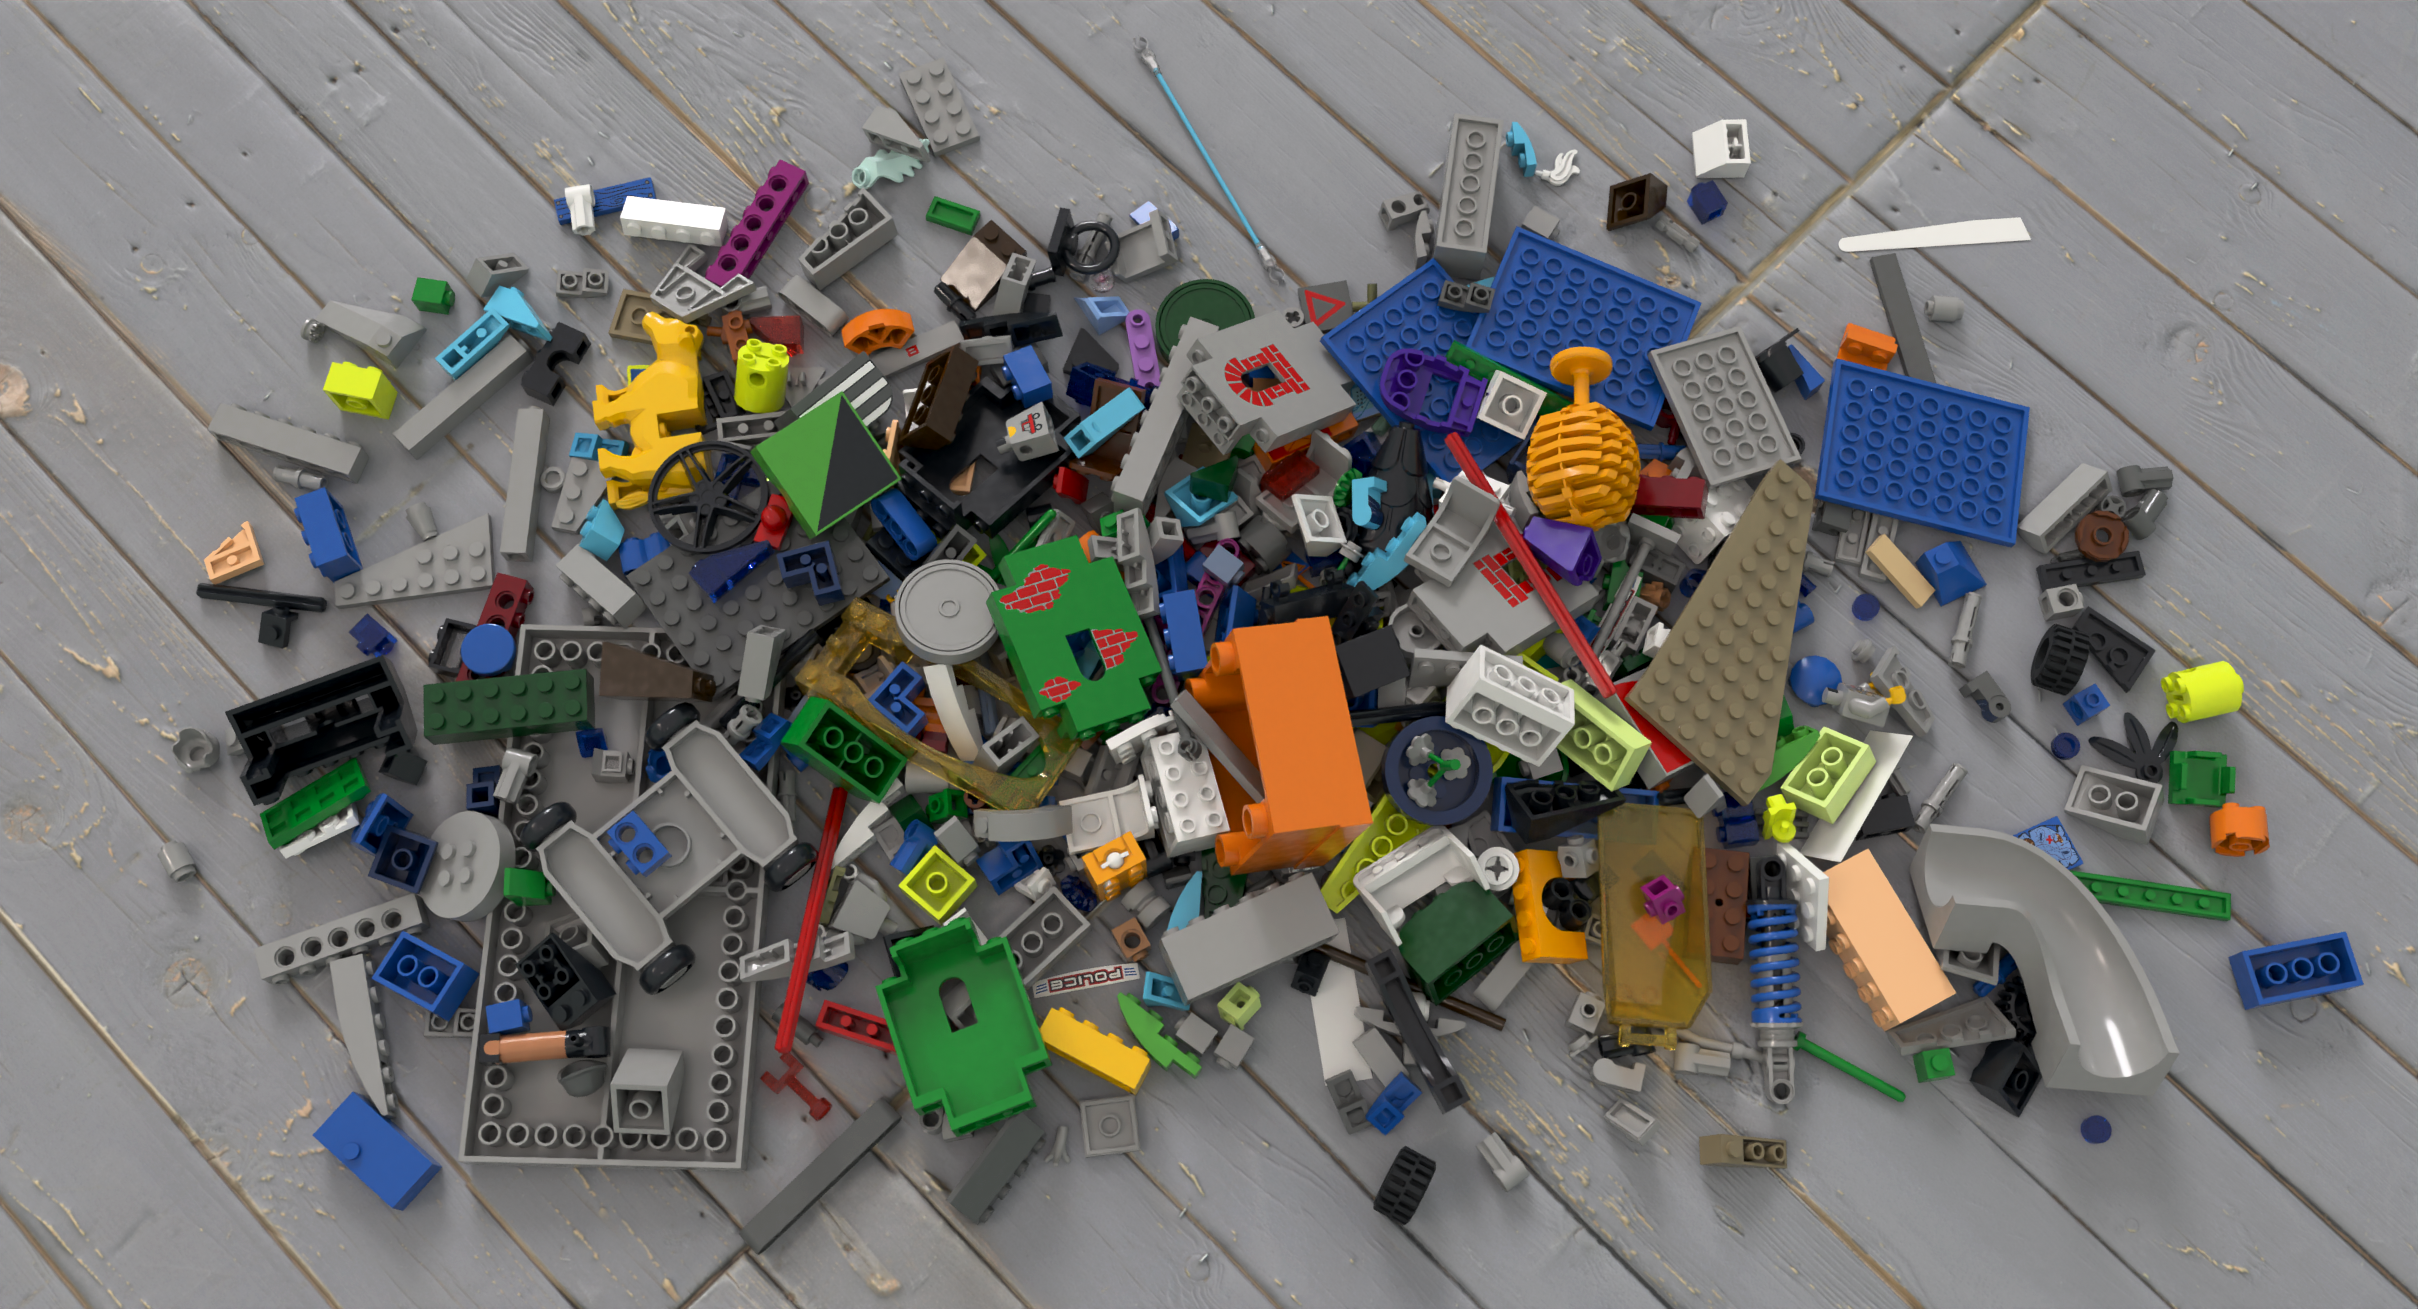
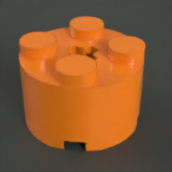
M2225 803L2222 805L2221 810L2210 814L2211 848H2215L2216 853L2240 857L2245 856V851L2254 850L2255 855L2269 849L2268 821L2265 807H2239L2238 803Z

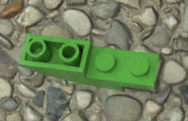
M1804 725L1794 728L1792 733L1787 736L1777 737L1772 773L1760 790L1784 777L1805 758L1820 737L1818 730Z
M1120 992L1117 999L1128 1028L1143 1050L1166 1072L1174 1063L1196 1079L1202 1071V1067L1199 1065L1200 1059L1189 1051L1186 1054L1176 1048L1179 1044L1166 1034L1164 1037L1160 1036L1164 1030V1024L1161 1023L1163 1018L1152 1009L1148 1012L1139 1006L1141 1001L1134 995L1128 993L1125 996Z

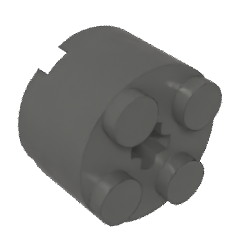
M1261 515L1255 516L1239 531L1240 537L1234 538V541L1239 545V550L1256 565L1255 573L1257 575H1260L1262 572L1270 574L1292 554V549L1287 550L1285 547L1288 541L1270 521L1266 524L1260 521L1263 518Z

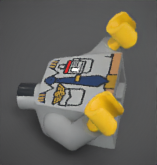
M1872 681L1868 684L1864 682L1859 686L1839 683L1837 690L1828 687L1824 689L1822 702L1831 704L1832 708L1842 716L1884 727L1891 704L1903 703L1906 700V694L1901 685L1890 688V697L1886 698L1877 691L1878 689L1875 688Z

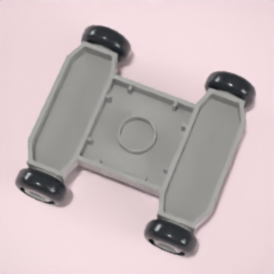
M688 702L677 704L667 710L651 724L645 734L646 743L651 749L658 752L665 751L672 771L594 834L575 824L577 813L568 802H557L545 808L533 817L520 833V841L528 851L539 852L543 874L610 955L617 961L632 966L642 973L639 983L642 989L649 995L658 994L673 985L694 965L696 959L695 953L688 945H676L672 940L666 920L742 857L752 860L762 866L764 870H767L764 875V882L774 892H781L801 879L816 864L819 857L817 849L811 843H799L795 836L789 813L722 734L699 723V710L692 703ZM632 811L642 819L672 855L671 858L647 877L641 873L635 875L625 863L629 858L622 851L620 854H617L608 843L611 837L607 831ZM625 830L622 834L623 842L632 841L635 837V830ZM644 850L640 854L639 860L641 863L651 861L653 857L652 850Z

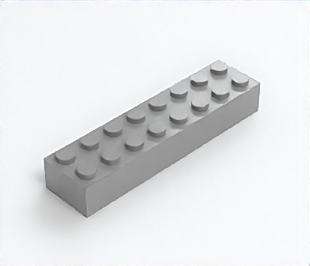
M1191 316L1187 325L1183 324L1178 334V339H1180L1178 346L1173 345L1169 354L1170 364L1168 368L1163 367L1159 377L1161 384L1158 389L1154 388L1149 402L1152 404L1149 411L1144 410L1140 420L1142 427L1139 433L1135 432L1131 439V452L1124 455L1120 466L1123 470L1120 476H1115L1113 479L1111 501L1114 502V512L1121 509L1126 512L1138 507L1141 509L1142 514L1146 516L1190 415L1176 397L1183 387L1181 381L1193 366L1186 354L1198 338L1219 331V326Z

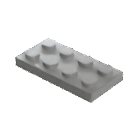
M944 57L899 73L900 81L926 139L929 140L930 148L935 157L980 141L977 129Z

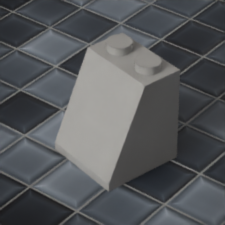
M627 1049L610 1083L614 1133L671 1134L685 1075L683 1050Z

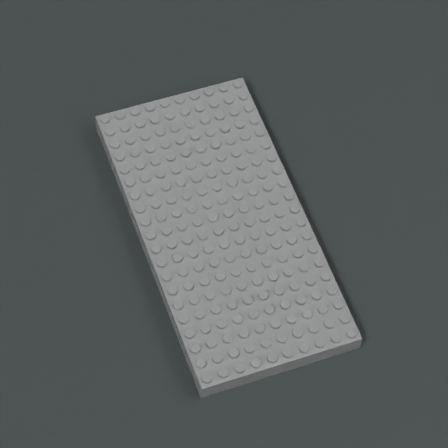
M521 624L515 676L587 669L594 678L595 729L509 737L507 739L506 751L509 747H513L538 755L536 770L530 778H527L518 803L511 804L500 800L498 819L508 827L512 834L516 850L515 868L543 872L539 852L528 851L520 841V833L533 817L550 805L557 802H568L577 813L575 824L594 834L656 784L650 781L646 772L648 751L651 748L646 743L645 734L657 718L670 708L683 702L619 700L599 696L602 642L631 647L690 667L663 628L627 627L624 629L623 627ZM787 675L771 690L768 698L761 700L755 706L760 711L762 720L770 713L784 718ZM739 684L734 687L737 690L736 693H738ZM730 691L716 700L713 699V702H688L692 703L699 710V723L713 711ZM720 725L716 731L720 732L723 736L727 730ZM753 726L750 730V735L745 740H739L733 747L738 754L756 739L752 731L756 726ZM781 746L778 747L774 755L760 771L750 767L776 799ZM594 748L628 751L631 759H634V773L629 775L628 783L596 782L591 774ZM606 762V769L619 768V762ZM742 857L729 868L728 884L726 887L707 886L666 920L672 940L676 945H688L695 953L696 959L694 965L678 981L664 991L655 995L647 994L639 983L642 973L632 966L617 961L609 953V964L598 969L610 983L616 995L581 1025L569 1029L580 1030L591 1026L610 1027L611 1056L605 1058L581 1057L512 1062L499 1066H485L479 1063L480 1035L489 1034L485 1006L520 999L531 1007L533 1020L529 1022V1031L516 1034L560 1031L515 964L544 939L547 922L575 911L557 890L556 895L552 897V905L517 906L504 896L496 908L487 914L458 1161L468 1165L747 1171L762 981L742 982L740 980L739 957L765 948L770 891L764 882V875L767 870H764L762 866L752 860ZM628 1048L683 1050L685 1075L670 1135L614 1133L610 1083ZM595 1060L607 1063L604 1083L600 1089L585 1097L570 1096L558 1082L557 1075L559 1071L573 1062Z

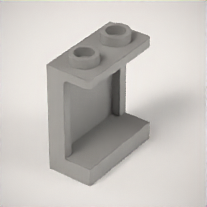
M1158 209L1149 212V221L1117 234L1120 241V252L1117 260L1111 266V271L1115 277L1120 278L1125 283L1178 262L1168 217ZM1107 238V241L1105 242V246H1106V249H1107V251H1108V253H1109V251H1110V242H1109V239Z

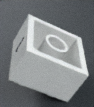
M1496 370L1482 398L1476 418L1525 440L1547 393L1502 371Z

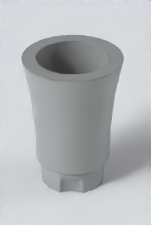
M910 757L905 773L906 793H940L946 788L962 791L965 777L964 768L954 766L953 764L936 763Z

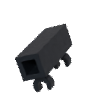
M1335 567L1324 569V578L1327 585L1290 593L1289 583H1282L1281 580L1271 581L1270 590L1273 598L1260 601V621L1263 626L1295 622L1296 619L1328 616L1331 619L1338 617L1355 587L1343 583V570L1335 571Z

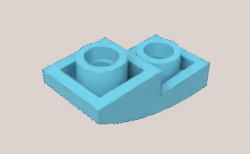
M1512 122L1510 132H1506V145L1511 147L1512 156H1518L1519 168H1523L1524 177H1532L1537 166L1534 149L1523 128L1518 122Z

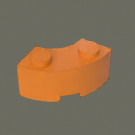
M877 309L865 312L852 319L841 330L845 348L858 354L865 351L867 355L882 347L901 349L915 331L911 314L896 309Z

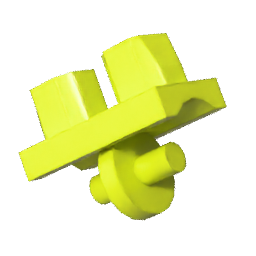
M1782 794L1768 797L1766 800L1768 809L1763 812L1762 816L1764 820L1762 831L1764 839L1767 840L1773 836L1778 842L1787 843L1792 841L1796 833L1793 821L1797 808L1794 802L1786 804Z

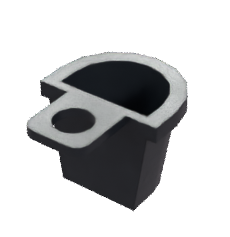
M1798 328L1755 357L1767 385L1774 393L1804 374L1785 342L1800 331Z

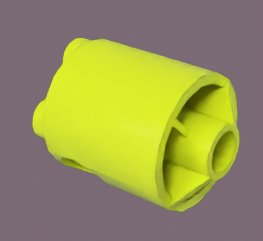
M749 339L746 345L741 347L738 351L734 400L737 405L753 413H771L783 407L785 404L789 366L786 346L762 343L758 339Z
M2225 661L2172 672L2167 677L2161 679V687L2166 693L2168 700L2166 704L2167 715L2171 719L2176 718L2182 723L2235 712L2241 707L2242 693L2244 692L2243 681L2233 667Z

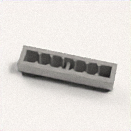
M2082 463L2018 524L2017 532L2021 538L2038 552L2046 554L2113 490L2108 471Z

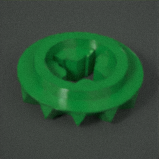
M1352 468L1345 472L1337 482L1333 493L1336 506L1345 507L1351 503L1352 480L1362 478V473L1357 469Z

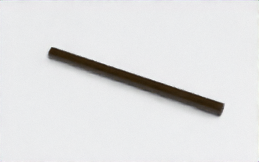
M1326 943L1312 949L1331 957L1330 960L1369 976L1364 966L1367 961ZM1406 977L1412 992L1424 994L1412 979ZM1451 995L1438 1004L1499 1031H1502L1506 1022V1018Z

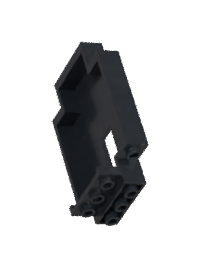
M986 376L969 390L970 396L964 403L962 409L963 416L957 423L955 428L956 436L951 444L944 445L938 450L904 446L898 451L900 457L898 466L902 479L894 485V488L898 489L916 510V513L932 528V531L938 538L943 539L958 524L965 531L973 525L980 534L985 533L993 539L1053 485L1055 474H1059V467L1071 469L1069 468V463L1077 456L1064 440V437L1081 423L1080 414L1053 393V398L1043 401V404L1052 418L1059 451L1025 461H1020L1013 450L1001 455L995 440L1008 435L1007 420L1030 407L1025 408L1021 400L1015 399L1011 389L1012 384L1003 390ZM980 457L997 469L967 495L959 496L950 490L953 480Z

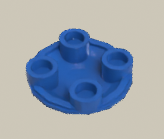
M1815 655L1807 656L1797 661L1791 670L1788 683L1798 698L1808 703L1811 707H1819L1820 705L1827 704L1822 702L1824 689L1828 687L1837 690L1838 684L1842 683L1840 671L1834 663L1827 658Z

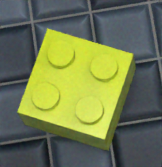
M332 362L323 387V391L340 410L388 420L398 394L382 370L372 366H368L367 369L361 368L350 362H343L342 364Z
M936 845L931 848L898 885L903 894L941 926L978 887L976 880Z

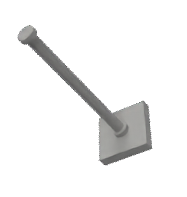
M1632 513L1627 524L1631 536L1629 543L1636 547L1639 543L1641 546L1591 647L1597 658L1608 639L1649 551L1656 549L1671 556L1681 534L1635 513ZM1581 662L1579 669L1582 672L1587 673V670Z

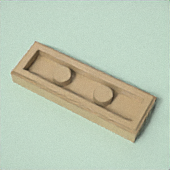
M1885 534L1880 535L1866 550L1865 553L1916 609L1922 607L1934 593L1935 589Z

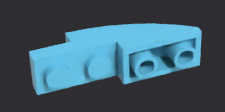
M1418 512L1412 518L1408 517L1401 527L1402 532L1397 538L1393 537L1385 548L1387 552L1379 547L1373 553L1368 552L1362 560V568L1358 573L1353 572L1346 584L1355 587L1359 581H1364L1372 590H1375L1398 575L1409 565L1404 562L1405 555L1427 526L1426 518Z

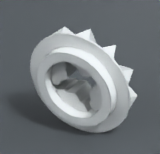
M1493 847L1480 855L1478 863L1490 886V890L1501 891L1509 889L1517 881L1520 872L1518 859L1510 850L1502 847ZM1501 861V866L1509 869V871L1501 872L1500 877H1496V873L1492 870H1487V868H1492V866L1497 865V862Z

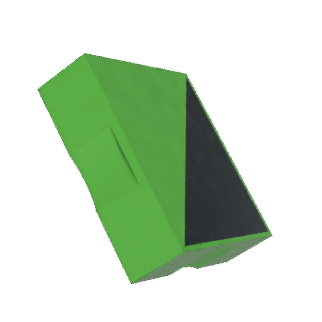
M843 391L750 451L769 481L781 492L789 510L810 540L902 479Z

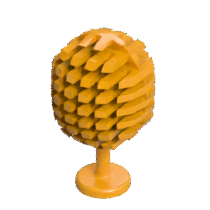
M1573 347L1560 351L1553 356L1550 361V372L1560 383L1574 386V404L1562 408L1561 411L1543 415L1538 420L1531 435L1530 446L1527 452V484L1537 508H1540L1539 510L1547 519L1590 527L1593 529V532L1599 531L1598 529L1604 528L1605 525L1622 522L1627 519L1636 499L1641 465L1635 438L1625 423L1604 405L1598 402L1590 403L1589 386L1602 382L1611 374L1613 368L1611 356L1605 351L1593 347Z

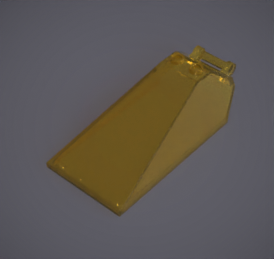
M1624 803L1597 816L1602 984L1607 1021L1609 1024L1619 1025V1046L1629 1047L1630 1044L1660 1046L1664 1047L1665 1050H1675L1677 1045L1676 1030L1691 1028L1710 994L1713 993L1704 818H1697L1689 808ZM1664 874L1674 886L1677 885L1685 897L1682 903L1686 912L1662 925L1655 916L1651 918L1644 909L1643 903L1646 900L1640 887ZM1631 1026L1665 1029V1035L1631 1033Z

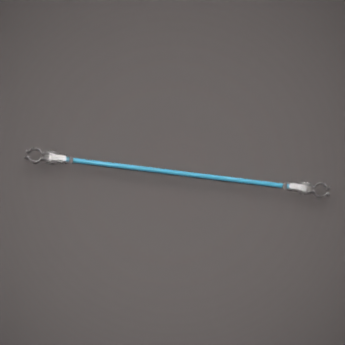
M1139 35V40L1147 44L1146 50H1142L1135 46L1136 38L1133 37L1135 51L1141 53L1143 64L1160 81L1254 241L1257 254L1261 259V265L1270 274L1273 269L1282 273V283L1285 284L1284 271L1281 268H1276L1277 261L1275 257L1259 242L1163 79L1156 56L1148 48L1147 39ZM1269 274L1270 281L1279 285V281L1272 279Z

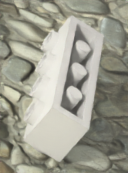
M627 196L620 217L624 235L722 247L728 228L726 208Z

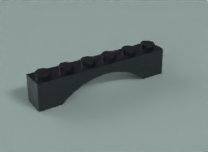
M1389 949L1366 961L1364 966L1442 1114L1444 1115L1471 1100L1458 1074L1430 1030L1392 950Z

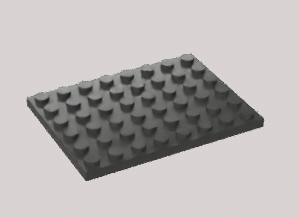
M768 481L769 499L772 493L779 496H783L781 492L770 481ZM758 487L740 499L739 502L758 511L761 500V488ZM735 505L728 507L753 518L755 517V514ZM721 514L717 515L713 535L710 536L708 546L718 545L735 538L750 523L742 520L738 521ZM793 515L780 551L755 544L754 538L758 528L743 543L727 551L715 554L690 553L671 545L626 575V578L689 666L714 676L716 693L713 699L716 700L739 684L747 633L759 625L785 629L786 635L781 651L782 655L791 649L808 630H819L890 581L887 573L845 518H842L810 540ZM706 523L701 525L698 546L702 544ZM695 530L680 540L693 545ZM829 541L835 557L845 600L819 606L811 583L787 589L782 579L776 554Z

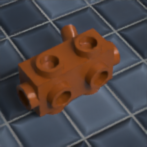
M734 310L727 315L721 316L723 321L722 327H707V336L721 337L723 345L729 344L736 368L738 351L750 339L749 334H753L750 320H745L740 310Z

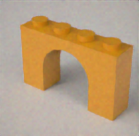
M1525 849L1513 853L1518 859L1520 868L1517 881L1512 885L1522 962L1572 964L1588 959L1585 933L1557 929L1548 920L1543 909L1542 891L1545 884H1551L1556 878H1563L1561 864L1557 857L1558 851ZM1565 878V879H1567V880H1569V881H1572V880H1574V879H1576V878Z

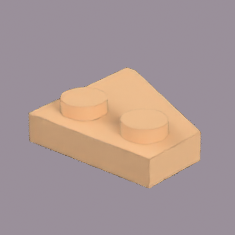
M248 521L241 525L243 530L233 539L228 537L217 550L204 559L210 581L213 584H219L264 565L253 527Z

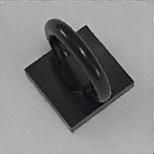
M1060 207L1047 249L1054 274L1064 277L1067 266L1073 271L1084 275H1095L1109 269L1117 260L1120 252V241L1116 232L1109 225L1100 221H1084L1074 226L1070 209ZM1085 231H1098L1109 239L1110 251L1107 257L1097 264L1085 265L1073 258L1078 246V235Z

